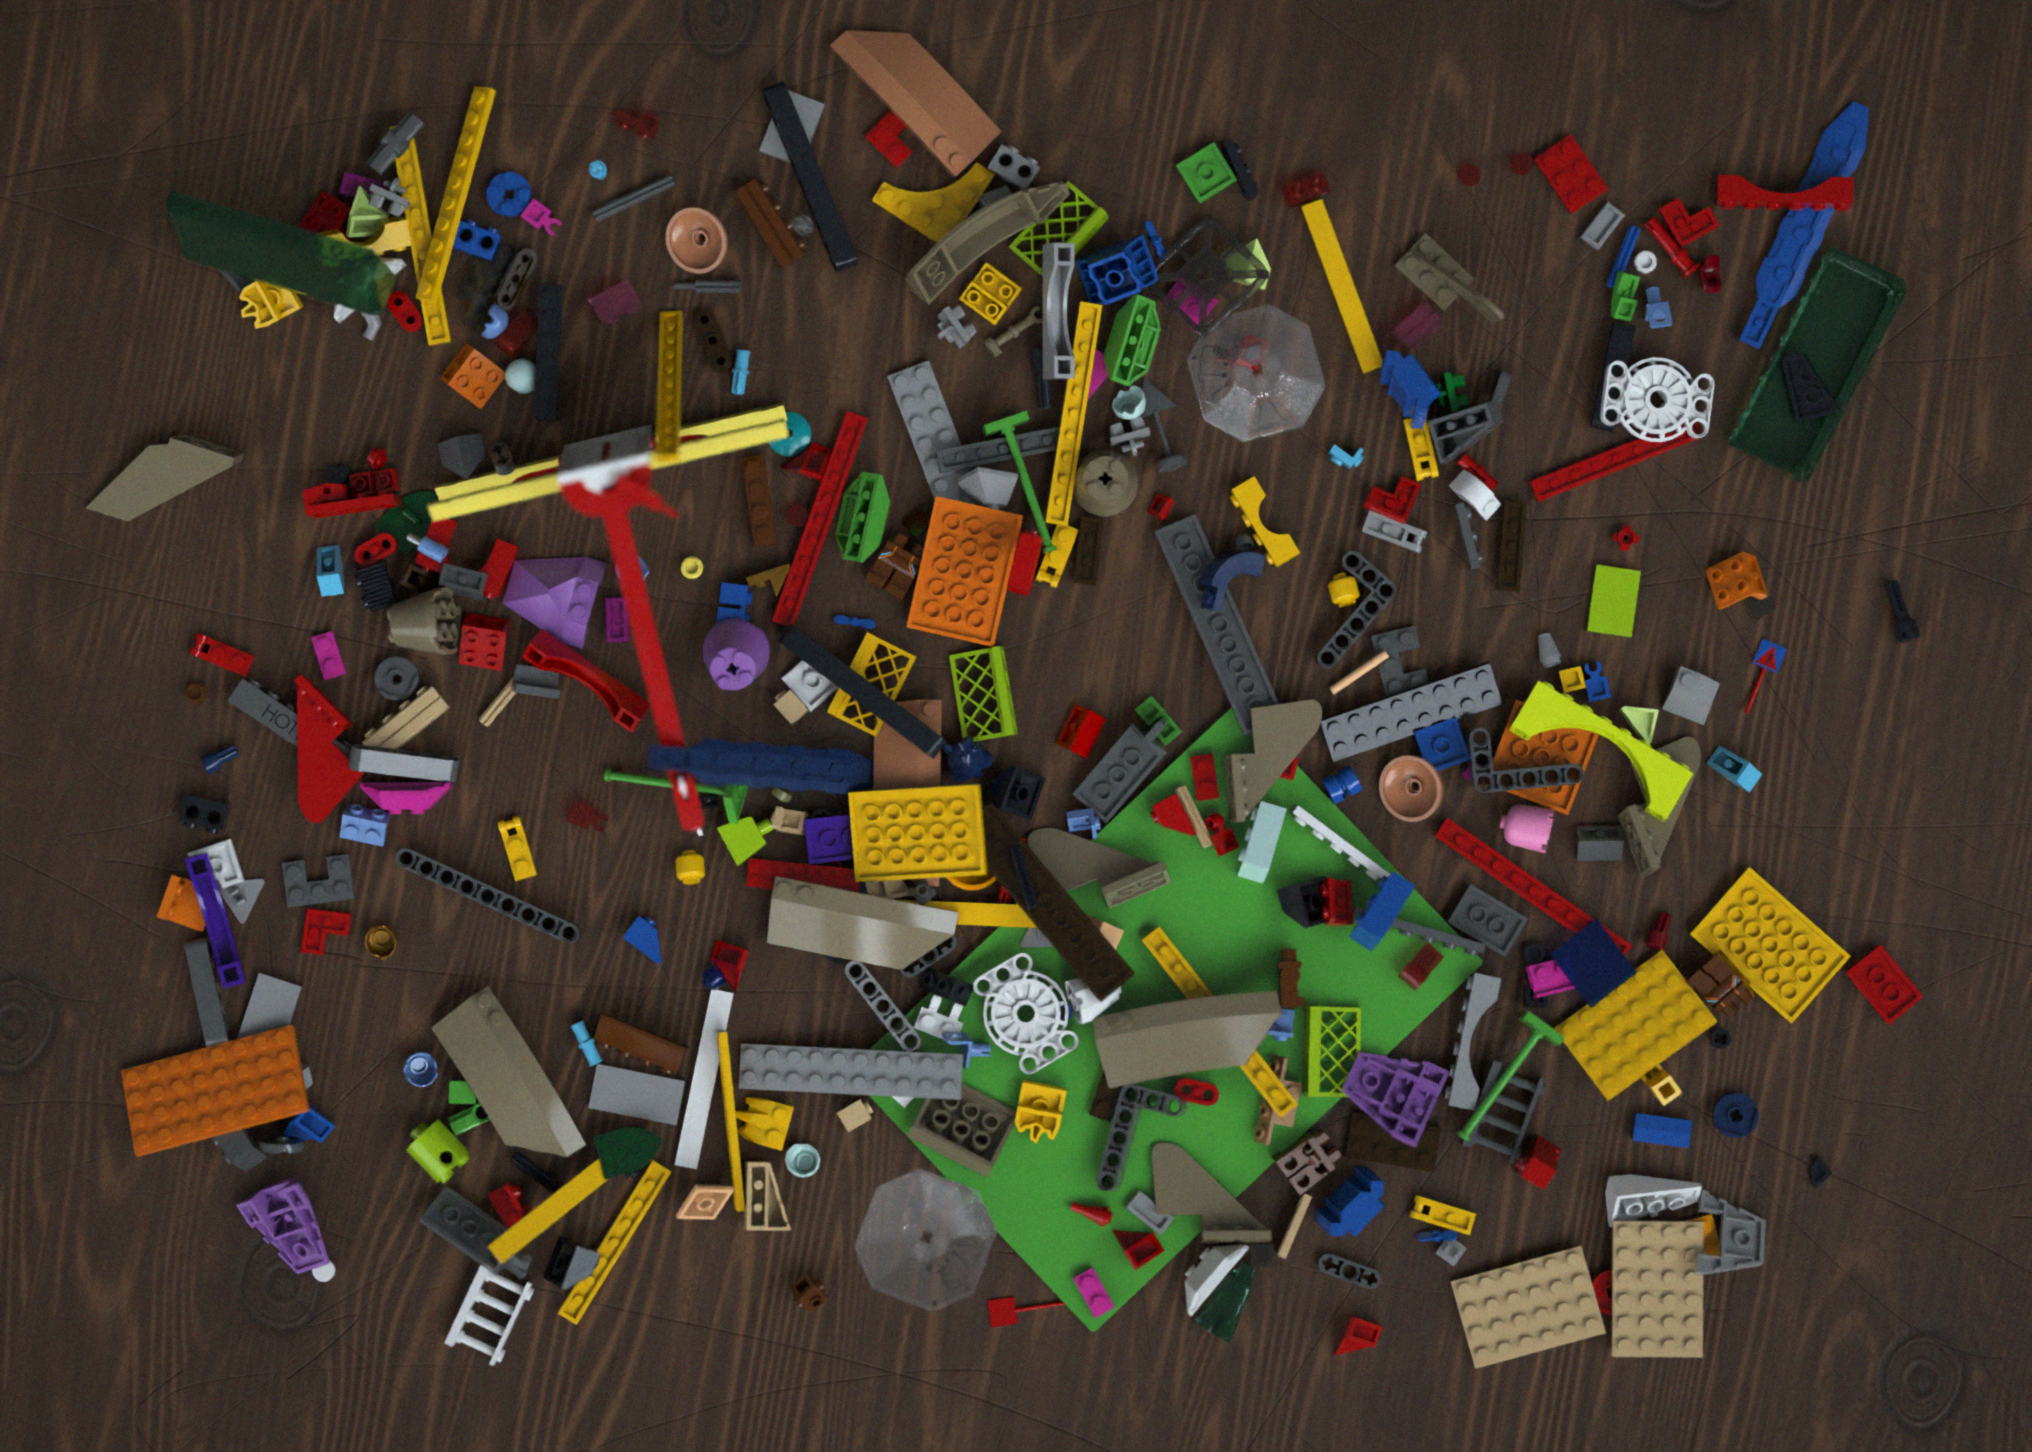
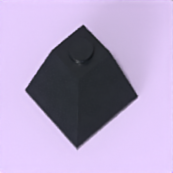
M1012 766L990 782L983 803L988 805L991 802L999 810L1031 820L1046 778Z
M1318 877L1276 890L1282 911L1304 928L1325 923V919H1322L1321 916L1324 897L1320 895V885L1325 880V877Z
M559 1236L543 1278L566 1290L593 1274L594 1269L598 1266L600 1253L592 1248Z

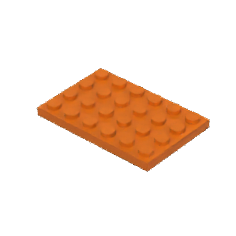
M936 496L906 627L994 647L1023 515Z

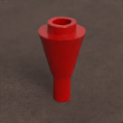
M1073 1202L1071 1206L1072 1211L1084 1214L1085 1217L1103 1228L1106 1224L1109 1225L1112 1220L1113 1212L1110 1211V1206H1086Z

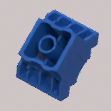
M1143 234L1135 235L1129 240H1121L1112 246L1098 249L1092 254L1083 255L1075 260L1089 302L1101 305L1105 303L1107 305L1139 293L1142 288L1148 287L1159 280Z
M1387 350L1380 371L1379 383L1389 385L1387 395L1394 398L1403 411L1402 416L1412 417L1411 428L1423 429L1429 405L1442 394L1412 354L1403 359L1399 352Z
M1354 1166L1355 1177H1344L1342 1185L1330 1197H1325V1208H1315V1221L1330 1236H1344L1349 1232L1355 1237L1384 1207L1385 1203L1379 1199L1384 1194V1181L1369 1167Z

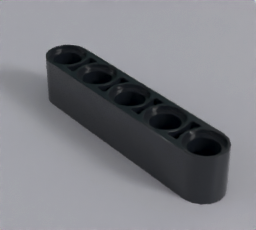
M1615 321L1612 324L1590 428L1613 432L1615 425H1605L1600 419L1605 371L1608 364L1614 361H1622L1628 367L1636 326ZM1613 365L1611 369L1612 375L1620 377L1622 375V368L1619 365ZM1611 387L1608 391L1609 397L1614 400L1617 399L1620 395L1619 390L1616 387ZM1608 409L1605 417L1608 421L1613 422L1617 414L1614 410Z

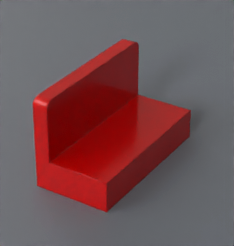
M1075 704L1056 744L1083 758H1087L1106 719L1087 708Z

